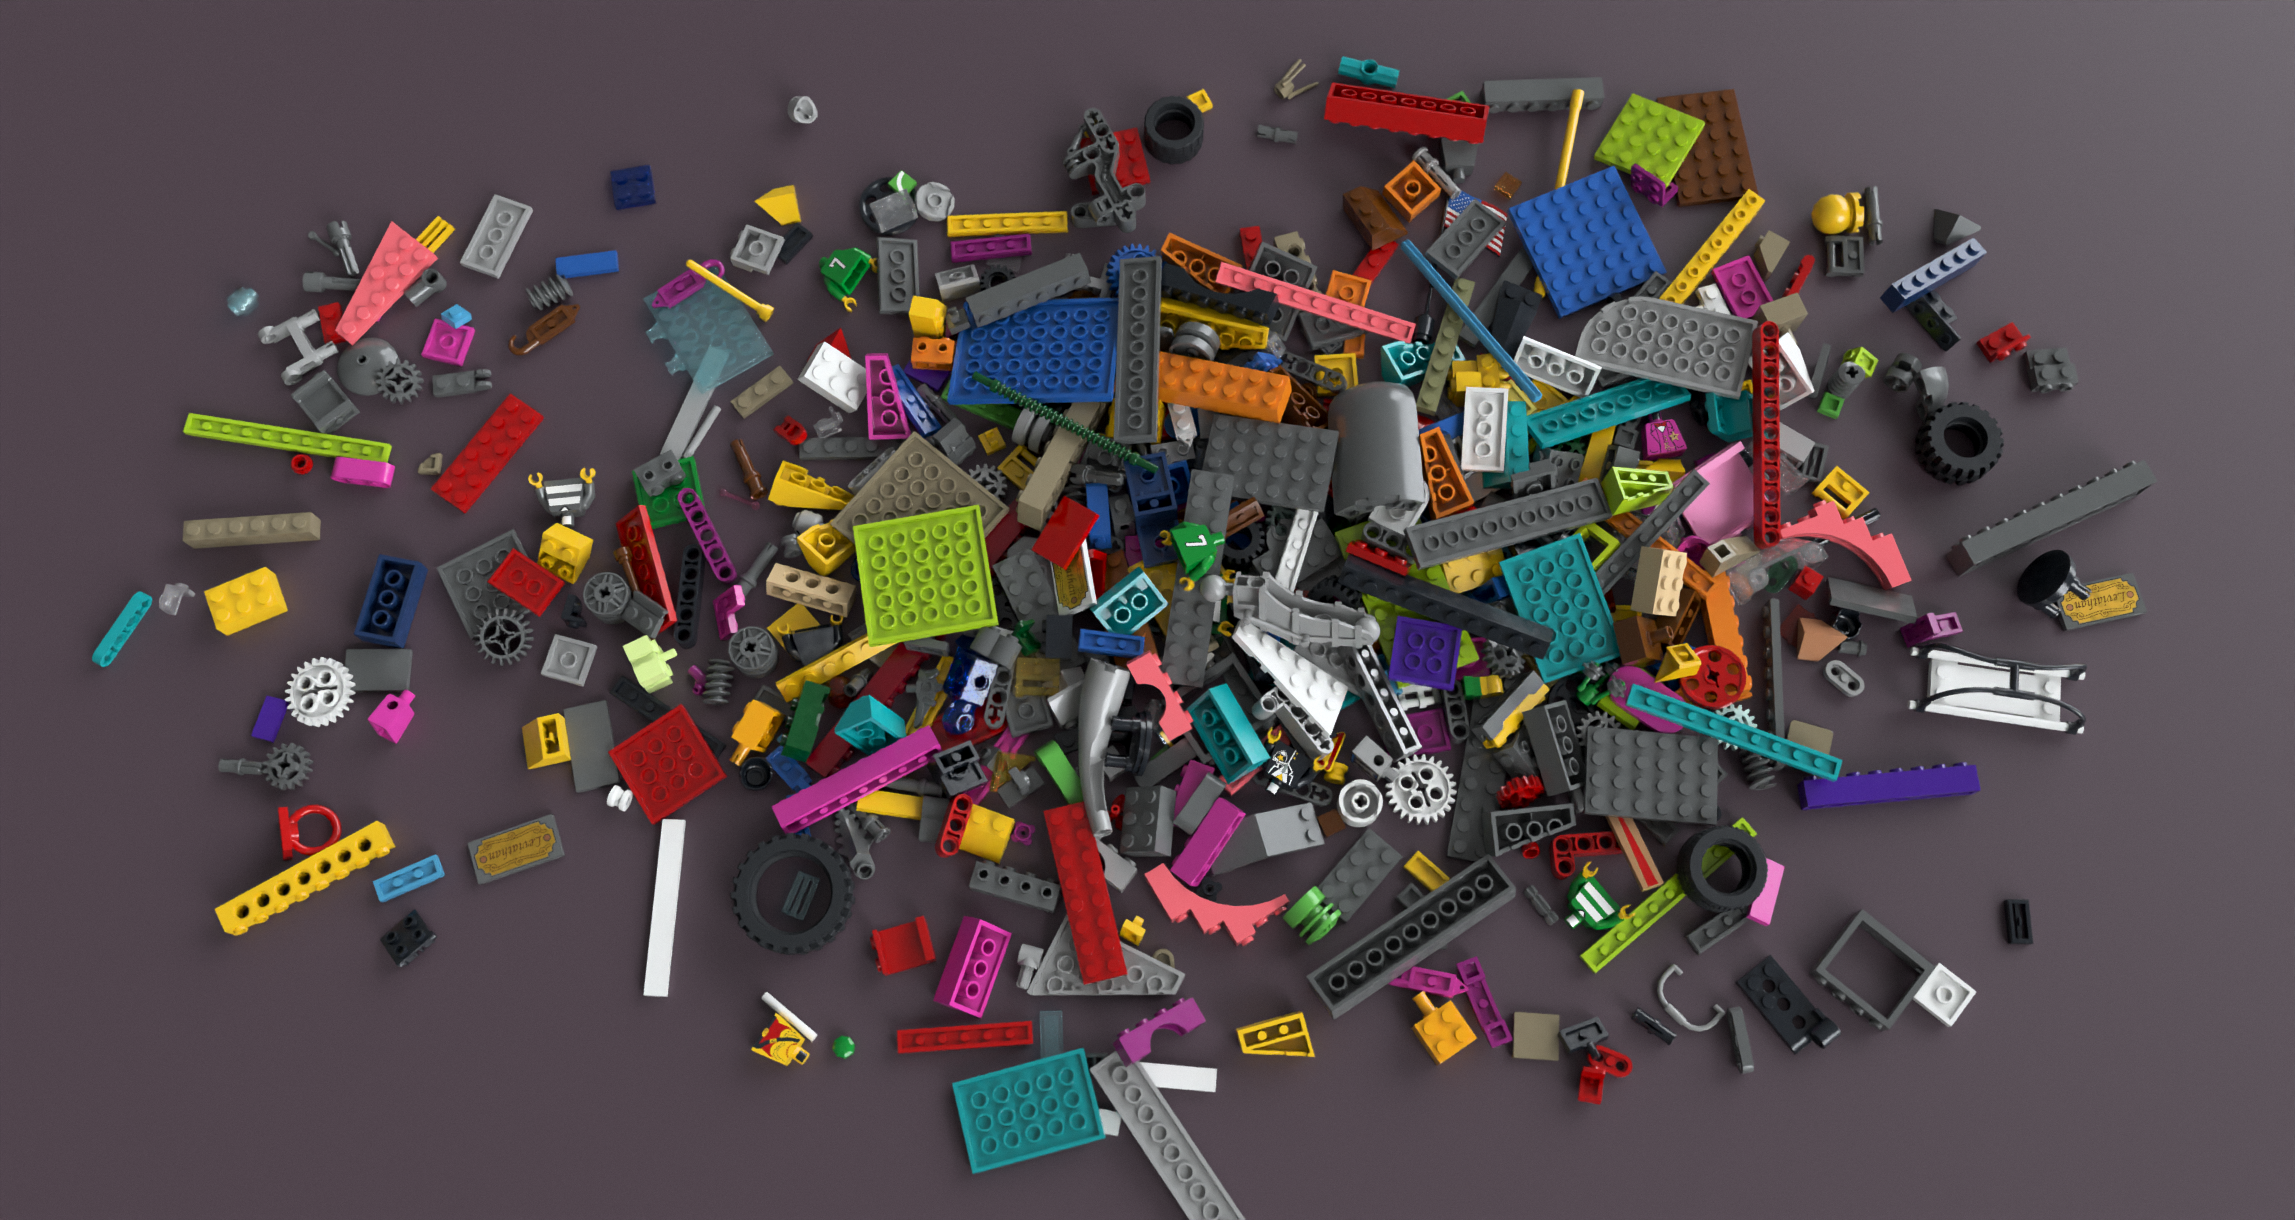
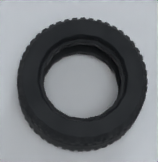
M1727 825L1711 827L1692 835L1681 847L1677 857V878L1685 895L1687 894V897L1697 906H1700V908L1712 912L1738 910L1753 903L1760 896L1763 888H1765L1768 878L1766 855L1763 853V849L1757 843V840L1742 829ZM1713 845L1727 847L1740 860L1742 868L1741 881L1736 889L1730 893L1718 892L1707 883L1703 876L1701 868L1702 859L1706 851Z

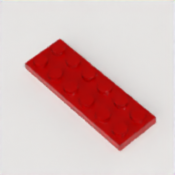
M510 393L433 485L431 490L466 514L542 422L544 417Z
M638 505L615 524L621 546L629 547L632 557L630 563L641 593L669 611L663 618L664 622L658 632L660 634L677 622L676 612L671 600V594L666 582L646 505Z

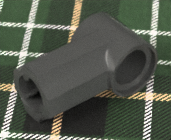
M430 268L422 273L421 279L408 288L404 294L417 307L433 293L442 292L446 288L447 283L445 278L436 269Z

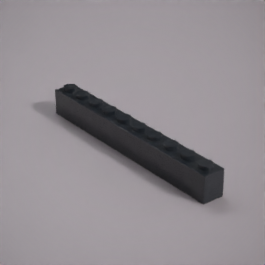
M1350 553L1338 580V583L1542 660L1546 655L1553 636L1554 629L1410 575L1404 576Z

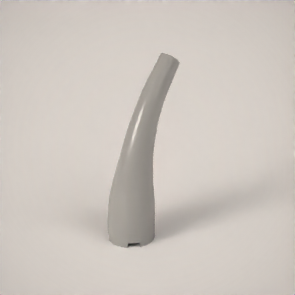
M1091 658L1084 676L1080 695L1078 763L1083 801L1094 837L1101 838L1111 834L1113 831L1104 794V760L1112 733L1111 719L1112 716L1117 717L1131 672L1124 667Z

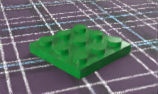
M693 456L678 460L687 477L681 483L667 487L661 494L649 497L635 471H632L638 504L646 505L652 529L688 521L678 501V494L684 488L693 489L705 507L697 466ZM687 495L684 498L685 504L691 503L694 500V495ZM703 513L695 514L693 519L703 517Z

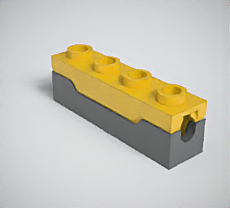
M1534 670L1522 673L1471 728V731L1483 743L1486 749L1503 746L1507 741L1506 737L1520 727L1519 723L1524 719L1522 712L1531 710L1545 700V694L1550 689Z

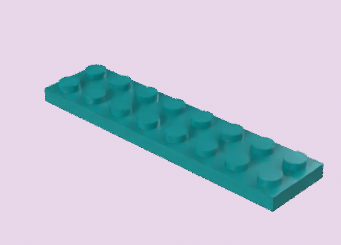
M1641 378L1528 415L1527 431L1540 448L1545 449L1690 401L1691 394L1684 387Z

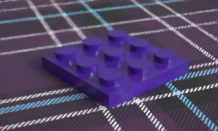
M1398 616L1388 680L1453 691L1462 629L1444 623Z

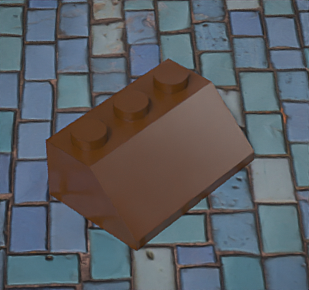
M1359 186L1343 194V210L1372 251L1408 234L1406 228L1378 190Z

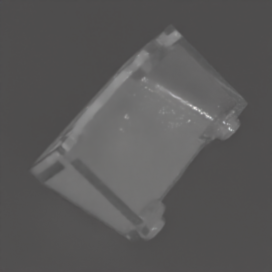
M1790 537L1780 540L1773 547L1764 550L1760 549L1758 554L1726 570L1725 573L1730 578L1732 594L1739 606L1749 603L1751 597L1768 584L1769 577L1766 571L1782 563H1785L1789 572L1801 570L1805 565L1815 571L1829 556L1822 545L1817 542Z

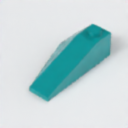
M1397 341L1382 346L1380 348L1381 370L1384 381L1403 384L1407 387L1423 381L1435 342L1433 344H1422V342L1407 344L1405 341ZM1456 344L1452 361H1465L1466 359Z

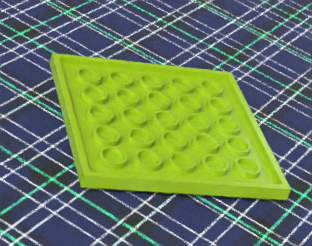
M979 505L853 526L870 647L979 629L984 626L999 625Z

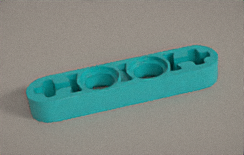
M142 591L134 594L92 655L94 663L101 667H106L114 660L152 604L151 596Z

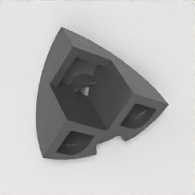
M1938 366L1920 370L1913 377V381L1921 396L1914 406L1922 422L1939 407L1943 406L1947 399L1949 380L1944 367Z

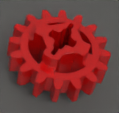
M1538 776L1515 777L1511 779V782H1507V785L1500 787L1501 790L1496 792V798L1502 808L1507 807V809L1515 807L1517 809L1519 806L1523 808L1529 806V803H1533L1534 799L1540 798L1539 794L1544 793V786Z

